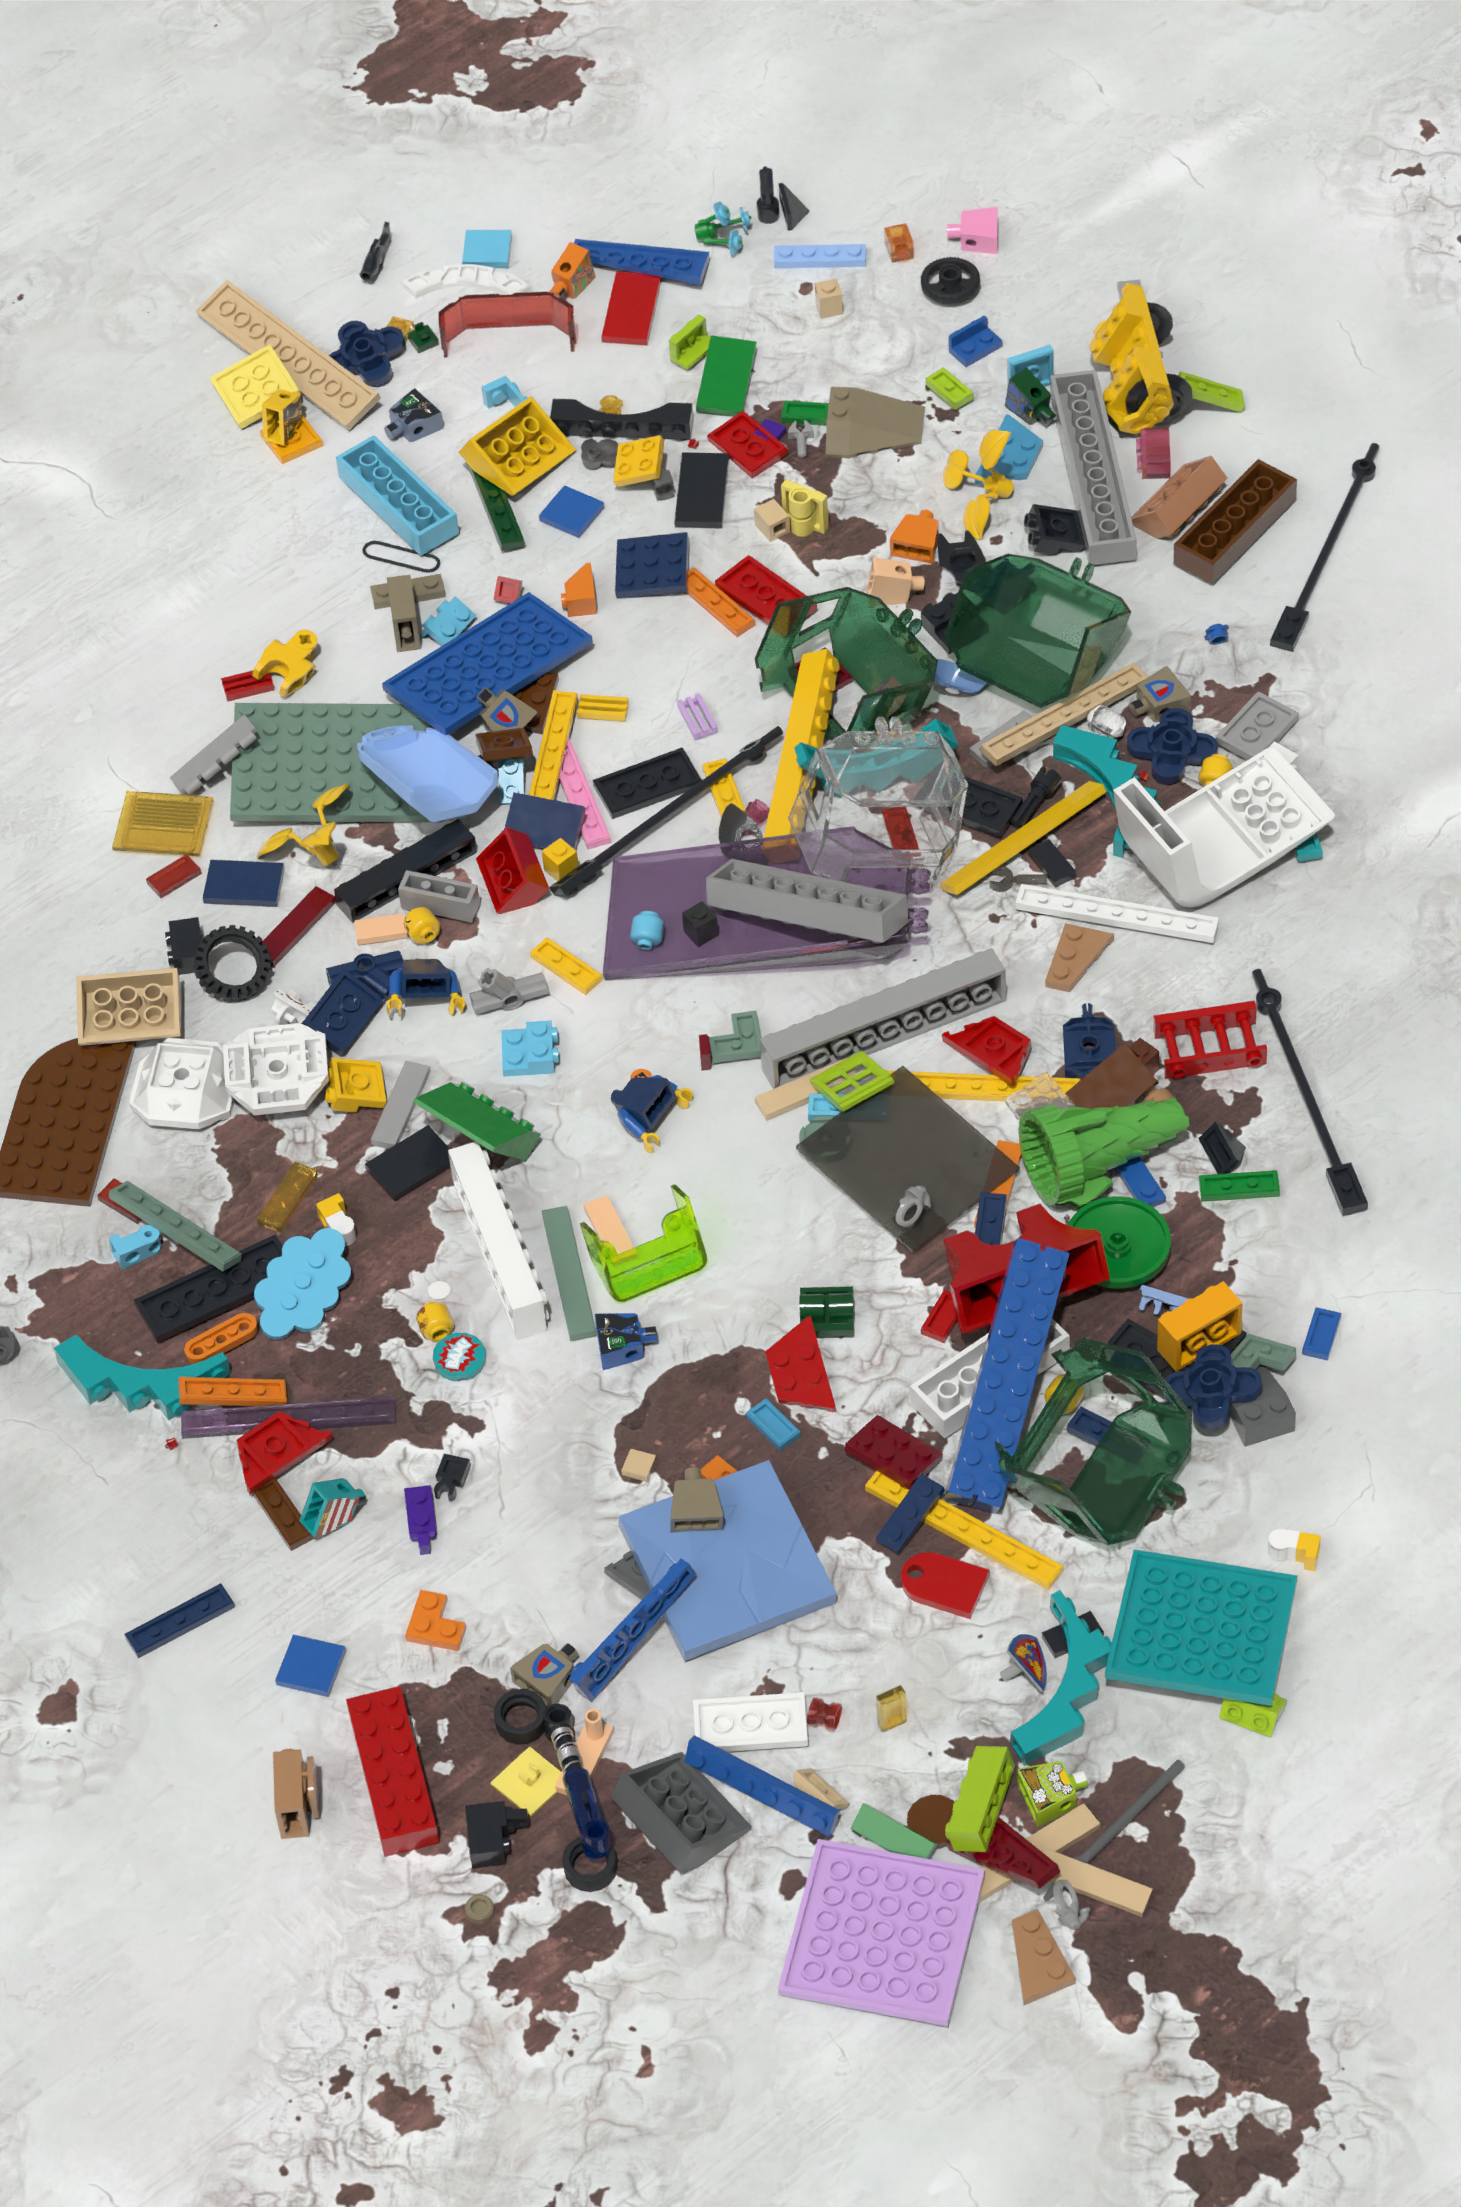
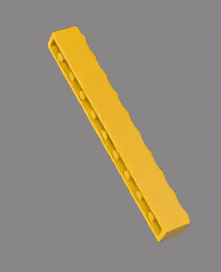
M828 649L802 654L761 848L773 864L799 859L801 848L803 847L805 828L807 827L813 789L816 784V775L809 770L802 769L798 765L794 747L803 742L815 748H823L829 711L832 706V696L835 690L837 672L839 671V662Z

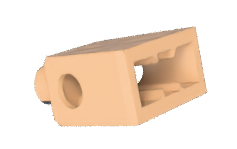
M873 558L866 588L869 607L907 603L910 590H924V576H912L911 566L908 562Z

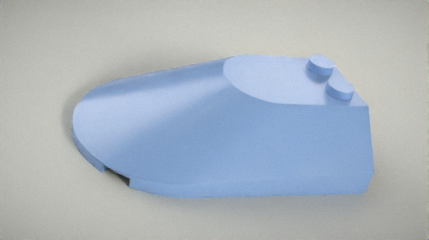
M413 725L385 727L367 733L362 737V742L357 744L359 759L405 802L432 823H442L446 819L454 817L463 818L467 814L476 813L498 785V772L496 769L450 735H444L434 728L428 727L426 731L414 730Z

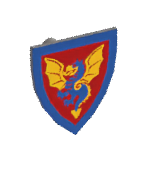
M1019 1634L1012 1638L1006 1651L1015 1662L1002 1670L1000 1675L1004 1681H1008L1023 1671L1037 1688L1043 1692L1047 1679L1043 1651L1037 1637L1029 1634Z

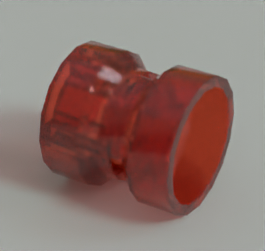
M814 1697L809 1706L807 1724L813 1726L824 1724L826 1729L835 1731L840 1721L842 1704L832 1702L828 1705L823 1699Z

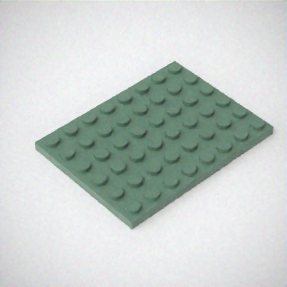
M235 703L234 723L245 714L258 731L254 733L257 739L245 749L240 745L237 749L241 753L232 759L230 821L321 822L317 808L312 806L314 801L327 790L348 783L350 788H346L336 800L324 807L323 814L326 822H429L426 817L411 807L359 759L357 754V744L362 742L364 735L374 730L401 725H413L414 730L426 731V728H430V724L404 705Z

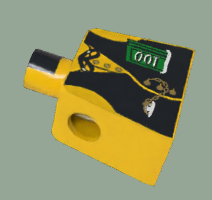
M279 389L262 403L263 437L265 441L282 446L287 444L301 423L303 396L299 392Z

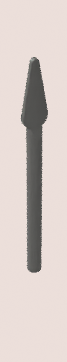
M1177 1759L1080 1857H1073V1859L1089 1864L1185 1768L1184 1763ZM1052 1884L1048 1891L1045 1893L1043 1897L1045 1901H1048L1050 1898L1054 1896V1884Z

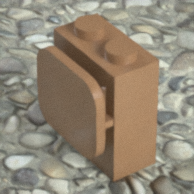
M284 1749L273 1752L274 1806L281 1839L309 1837L308 1814L310 1813V1808L313 1818L320 1817L319 1785L314 1757H307V1768L305 1770L301 1749Z

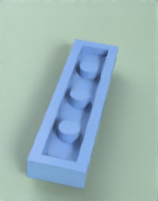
M866 244L774 246V269L866 267Z

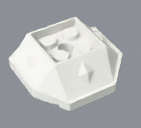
M294 1023L249 1028L239 1034L233 1041L230 1040L223 1045L226 1092L254 1116L306 1110L329 1081L325 1034L319 1031L316 1032L303 1024Z
M167 1038L164 1042L158 1043L153 1051L139 1062L129 1101L130 1109L137 1113L148 1125L201 1129L218 1120L222 1121L230 1118L235 1099L226 1092L222 1046L219 1042L191 1040L190 1038Z

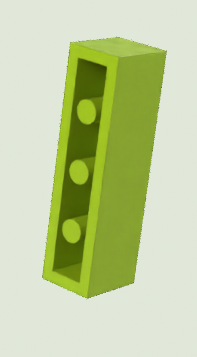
M976 1746L972 1758L969 1759L966 1777L961 1781L958 1800L953 1804V1814L945 1829L946 1837L950 1840L954 1851L986 1852L1015 1767L1008 1747Z

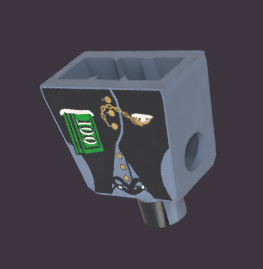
M414 388L390 407L391 423L385 426L384 430L390 439L401 434L409 442H414L444 428L442 412Z

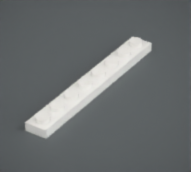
M1021 884L1015 902V909L1209 943H1214L1219 925L1218 917Z

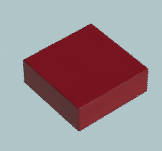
M708 1034L699 1035L701 1071L711 1068L709 1036Z

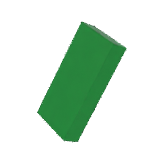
M784 400L781 423L793 424L796 421V424H804L805 420L810 425L827 426L829 403Z

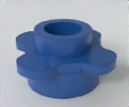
M1222 624L1211 625L1205 631L1207 634L1204 636L1205 640H1209L1212 645L1225 642L1228 639L1227 630L1229 626Z

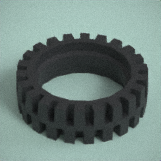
M230 925L228 928L221 926L218 930L214 929L203 938L197 949L194 961L196 979L199 978L201 987H206L205 992L209 995L211 993L215 994L214 998L218 1000L220 997L224 998L225 1002H230L231 999H234V1002H240L242 998L247 1000L262 988L268 977L271 965L270 953H267L268 947L266 944H262L263 939L260 936L257 938L254 936V931H245L246 927L240 926L237 929L236 925ZM224 942L242 944L255 957L257 965L255 975L250 981L242 985L233 986L221 982L209 970L208 957L211 950Z

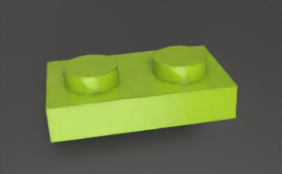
M698 314L694 319L688 321L685 327L677 334L672 335L669 340L670 360L687 370L707 354L710 336L707 335L705 317Z
M1274 1693L1272 1706L1224 1698L1219 1717L1271 1737L1276 1721L1286 1708L1287 1699L1281 1698L1278 1694Z

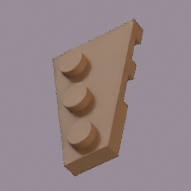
M1065 923L1045 980V987L1071 992L1087 973V968L1094 960L1097 961L1102 955L1103 949L1107 945L1110 946L1114 941V933Z
M1036 1909L1012 1919L1023 2006L1076 1984V1978L1039 1910Z

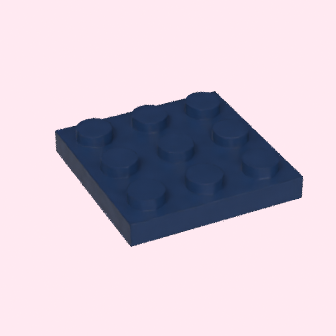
M688 533L617 539L616 598L687 592Z

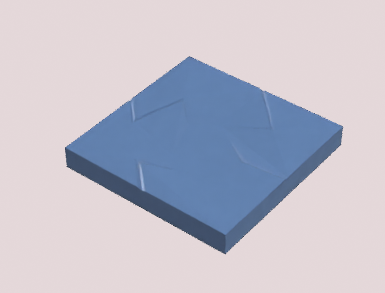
M769 1460L714 1480L723 1512L722 1530L670 1532L673 1496L619 1516L618 1526L650 1591L667 1574L669 1568L681 1558L689 1563L696 1572V1575L662 1615L684 1661L836 1603L837 1593Z

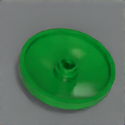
M1123 1196L1097 1199L1079 1209L1068 1223V1226L1097 1229L1100 1232L1110 1279L1096 1284L1102 1287L1129 1288L1143 1284L1155 1277L1163 1269L1170 1255L1171 1234L1167 1222L1155 1208L1138 1199Z

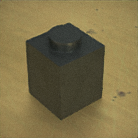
M703 901L682 912L683 932L697 947L719 935L717 916Z

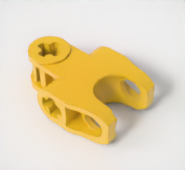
M303 629L296 632L285 645L274 639L264 649L261 658L254 667L252 676L256 679H262L268 673L281 674L285 679L280 686L279 694L283 697H287L300 689L310 679L316 668V665L310 662L315 654L314 649L317 645L316 635L312 631Z

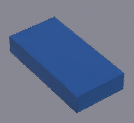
M1315 1307L1303 1345L1302 1355L1328 1361L1342 1313Z

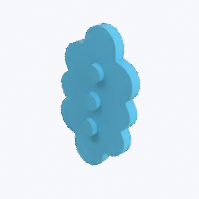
M331 1228L321 1229L313 1235L311 1240L303 1236H294L284 1243L282 1256L274 1258L269 1262L267 1278L261 1280L254 1290V1300L257 1306L263 1310L260 1317V1329L267 1338L282 1340L288 1337L294 1328L302 1332L314 1331L323 1321V1312L333 1309L337 1305L338 1290L344 1288L351 1278V1267L342 1258L345 1251V1240L337 1230Z

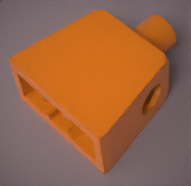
M924 509L920 511L919 516L913 514H906L890 537V556L929 564L935 563L939 521L933 519L934 515L931 511Z

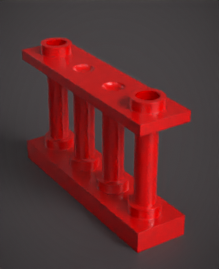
M1255 1000L1153 1015L1155 1039L1165 1038L1170 1059L1164 1060L1165 1079L1182 1078L1184 1076L1245 1067H1257L1267 1064V1045L1256 1046L1251 1025L1256 1024L1257 1008ZM1241 1027L1246 1048L1231 1050L1226 1029ZM1215 1030L1221 1051L1205 1053L1200 1032ZM1190 1034L1195 1055L1180 1057L1175 1036Z

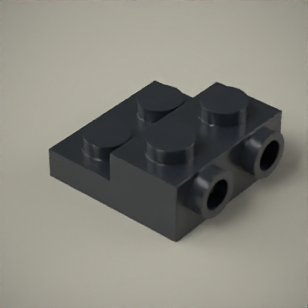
M1033 504L1029 513H1026L1024 526L1029 528L1028 544L1033 545L1034 552L1056 555L1060 548L1082 552L1085 542L1077 510Z
M961 591L956 594H946L941 602L935 605L929 603L921 612V626L948 654L988 634V626L974 612V605Z

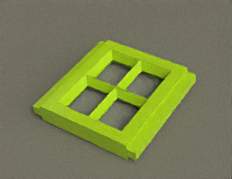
M861 1051L809 1079L813 1087L840 1111H845L894 1084V1079L866 1053Z

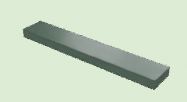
M128 1180L109 1191V1198L221 1271H225L241 1261L242 1254Z
M562 1206L541 1210L570 1341L595 1337L596 1330L568 1207Z

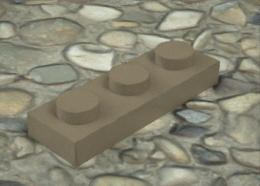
M441 574L411 579L414 603L445 597ZM387 583L370 586L374 609L390 607Z

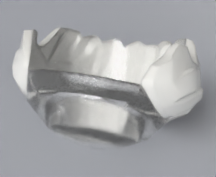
M1099 705L1088 713V722L1092 733L1110 738H1119L1123 735L1126 728V719L1118 712H1114L1113 709H1109L1107 706Z

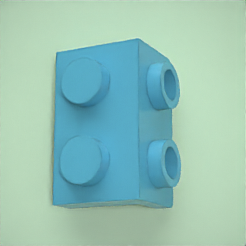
M456 596L450 602L445 599L436 609L439 614L435 618L431 615L422 624L425 629L420 636L424 638L428 633L436 642L443 646L457 637L475 618L476 614Z

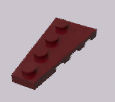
M1000 1817L997 1818L986 1852L954 1851L950 1840L946 1842L949 1851L1037 1889H1040L1061 1873L1058 1864Z

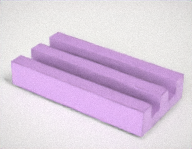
M700 693L695 694L693 699L690 696L686 697L684 702L681 699L677 700V707L695 740L718 732L717 725ZM695 705H698L710 729H707ZM690 707L702 730L701 732H698L686 708Z

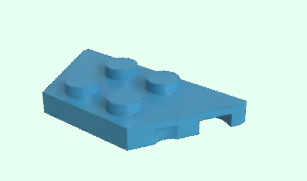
M1006 414L998 430L1008 431L1011 434L993 469L999 474L1004 475L1007 479L1025 480L1028 478L1043 448V440L1012 416ZM980 465L976 475L984 478L993 475L982 465ZM975 479V483L982 484V481Z

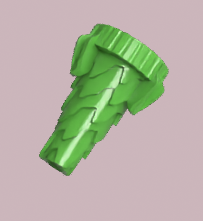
M1175 1097L1159 1102L1153 1100L1144 1101L1126 1107L1114 1106L1092 1109L1067 1107L1061 1111L1055 1105L1049 1104L1025 1111L1021 1115L1018 1127L1020 1151L1028 1177L1037 1194L1044 1202L1054 1206L1066 1203L1073 1208H1078L1088 1204L1103 1194L1109 1187L1113 1186L1112 1179L1102 1174L1107 1173V1170L1127 1163V1160L1150 1154L1149 1149L1176 1140L1181 1135V1131L1189 1127V1117L1184 1114L1182 1106L1176 1101Z

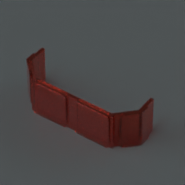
M547 291L513 293L512 295H464L459 297V300L455 303L451 302L438 314L444 358H448V342L466 329L553 325L569 336L571 352H574V344H576L574 306L563 298H557L554 296V293Z

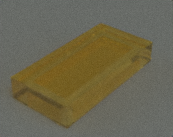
M902 1685L876 1696L877 1725L881 1732H886L907 1722L906 1692Z

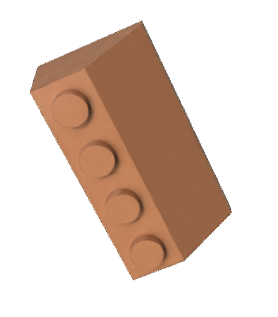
M1212 455L1184 464L1131 516L1133 526L1157 539L1166 536L1171 538L1180 531L1179 527L1190 521L1194 517V511L1205 506L1208 503L1207 498L1222 489L1221 484L1227 479Z

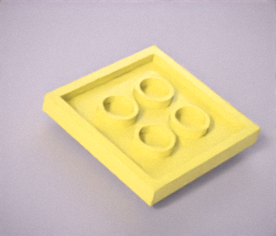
M270 344L210 378L240 429L262 418V403L277 390L283 389L300 393Z

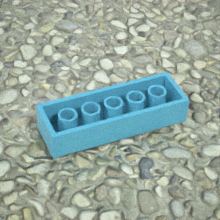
M375 435L336 457L338 476L420 556L459 534L457 514Z

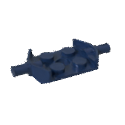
M1086 1003L1082 1005L1081 1017L1071 1018L1063 1025L1065 1078H1078L1081 1080L1116 1051L1114 1023L1106 1017L1094 1016L1092 1011L1093 1005L1088 1003V1011ZM1091 1042L1094 1043L1096 1046L1093 1048H1086L1083 1045L1085 1043Z

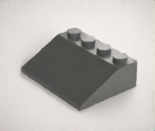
M683 1752L621 1773L610 1797L680 1873L701 1866L748 1833L752 1828L746 1819L700 1770L684 1762L685 1755Z

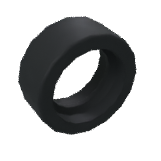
M514 1689L502 1695L494 1707L495 1726L499 1735L507 1742L517 1745L528 1744L537 1740L545 1732L544 1711L546 1705L542 1697L534 1691L527 1689ZM517 1706H528L537 1712V1719L532 1724L519 1728L509 1726L505 1722L504 1716L510 1709Z
M584 1835L571 1841L564 1850L562 1859L566 1880L572 1887L580 1891L594 1892L610 1885L615 1878L617 1859L614 1847L608 1840L597 1835ZM586 1852H598L604 1855L607 1861L605 1868L593 1875L578 1873L574 1870L573 1862L576 1857Z

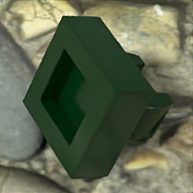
M423 322L415 324L414 330L407 333L409 342L418 354L439 345L437 336L428 325L424 326Z

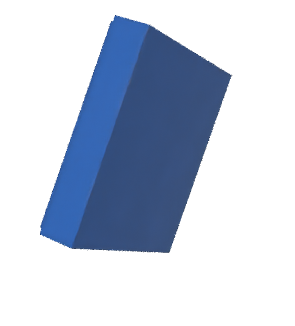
M564 485L539 514V521L579 538L605 508L604 502Z
M293 1634L275 1679L276 1685L329 1697L346 1653L345 1646Z

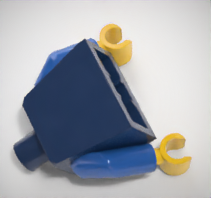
M418 958L403 960V966L391 973L389 978V997L391 998L387 1001V1015L390 1016V1009L392 1008L399 1010V1016L402 1014V1001L399 999L400 997H451L448 1012L453 1015L455 1007H458L462 1014L465 1000L459 996L461 992L456 973L445 967L438 959Z
M660 1075L647 1078L634 1077L623 1090L616 1089L611 1094V1102L618 1111V1118L625 1128L637 1139L642 1138L644 1140V1149L648 1153H653V1147L649 1142H654L659 1146V1137L655 1133L648 1134L645 1131L653 1129L676 1097H678L677 1105L683 1109L689 1107V1101H692L693 1093L690 1089L683 1088L679 1090L676 1084Z

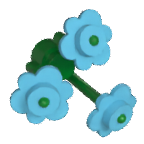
M719 201L713 204L714 215L698 220V223L695 224V235L698 241H703L704 245L711 243L728 244L731 255H735L743 244V239L739 235L738 229L730 232V239L714 238L717 235V229L743 222L745 232H748L747 225H751L752 217L749 216L748 211L744 212L743 208L740 207L741 217L730 220L729 208ZM717 219L720 221V223L715 224L712 221Z

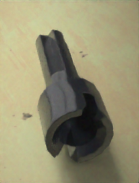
M763 166V169L759 170L760 198L756 203L758 220L761 223L772 224L779 219V201L774 196L773 170Z
M1043 766L1030 783L1032 790L1011 819V823L1016 828L1020 829L1023 827L1043 798L1051 797L1061 782V777L1055 770L1050 769L1044 775L1046 768Z

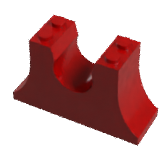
M1040 1203L1016 1212L1021 1233L1019 1238L1041 1244L1040 1250L1042 1251L1047 1246L1069 1253L1057 1299L1110 1279L1101 1234L1097 1229H1080L1063 1224L1052 1217ZM968 1230L943 1239L953 1280L950 1283V1289L960 1330L964 1334L991 1324L1012 1246L1016 1240L1000 1245H989L981 1242L977 1235Z

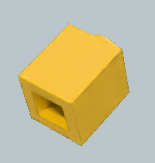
M561 838L542 851L544 871L556 881L578 866L577 851Z

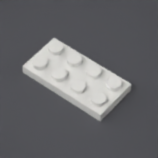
M804 1692L693 1700L695 1736L726 1752L808 1746Z

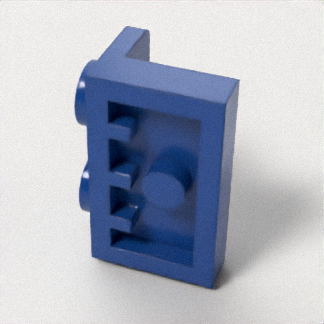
M986 316L972 321L965 327L954 331L948 337L949 353L964 367L972 365L1003 347L1002 339L988 328V318Z

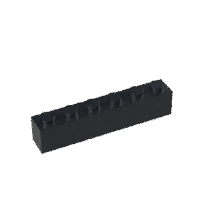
M459 819L446 824L441 829L423 837L413 845L405 847L390 858L384 859L376 866L340 884L334 889L336 905L354 923L355 920H360L399 897L398 888L406 870L437 876L477 853L475 836Z

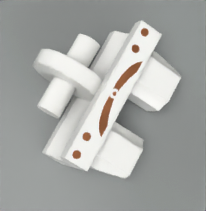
M277 989L273 994L275 1001L271 1012L276 1014V1023L279 1025H285L288 1022L290 1024H301L316 1004L313 1002L306 1004L300 1002L299 994L293 990L286 993L281 989Z

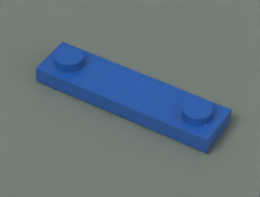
M1140 1157L1127 1160V1163L1114 1168L1134 1199L1141 1200L1152 1207L1166 1202L1165 1194Z

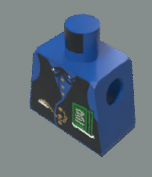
M635 1313L595 1314L603 1370L641 1360L644 1357L642 1344L658 1341L656 1326L640 1328L638 1315Z

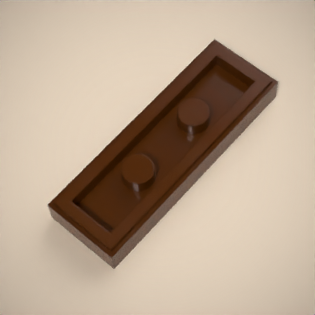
M276 1478L252 1493L290 1551L314 1539L299 1521L301 1514Z

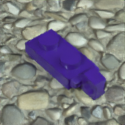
M431 1485L404 1488L411 1542L418 1541L420 1555L431 1554L429 1539H435L437 1536Z

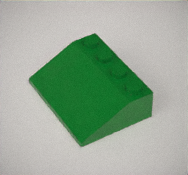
M463 1081L460 1085L449 1082L414 1099V1104L490 1151L526 1161L541 1135L533 1129L535 1126L533 1123L523 1118L520 1121L513 1117L515 1114L513 1111L504 1106L496 1107L493 1105L495 1100L485 1094L478 1096L474 1093L475 1088Z

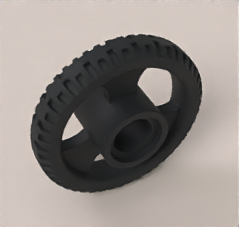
M946 257L937 259L929 263L921 274V288L931 300L938 301V303L955 304L964 302L974 296L980 286L978 269L974 264L965 259L963 260V258ZM962 270L966 271L972 278H962ZM939 271V282L930 284L929 278L931 275Z

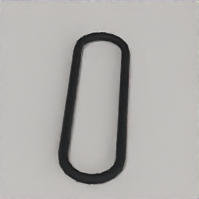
M369 541L362 549L363 554L367 558L421 572H434L440 567V559L428 553L422 556L430 557L437 561L436 566L432 569H424L372 556L366 552L368 546L378 544L418 554L415 550L381 541Z

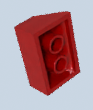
M506 827L476 858L492 903L498 914L532 906L549 890L548 883L528 834Z

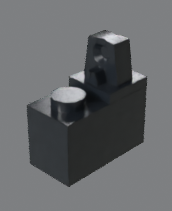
M505 1801L465 1805L472 1869L506 1865L505 1854L510 1853L509 1833L515 1832V1829L529 1827L527 1808L513 1809V1807H505Z

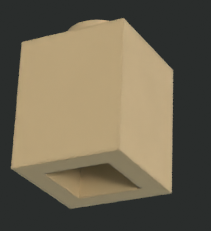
M832 279L814 283L815 303L820 318L842 315V292L838 280Z
M775 499L754 508L755 526L770 542L790 533L789 515Z

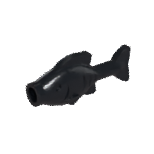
M384 222L380 238L374 239L360 272V277L364 281H371L383 265L381 262L384 248L387 242L391 241L390 222Z

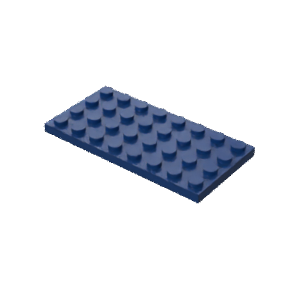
M528 592L382 683L384 692L442 734L448 735L479 716V713L486 707L476 698L483 688L487 687L495 696L502 689L512 695L593 644V638L589 633Z

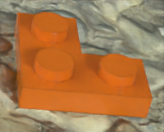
M420 1590L405 1638L408 1642L459 1651L466 1631V1622L442 1618L448 1601L446 1594Z

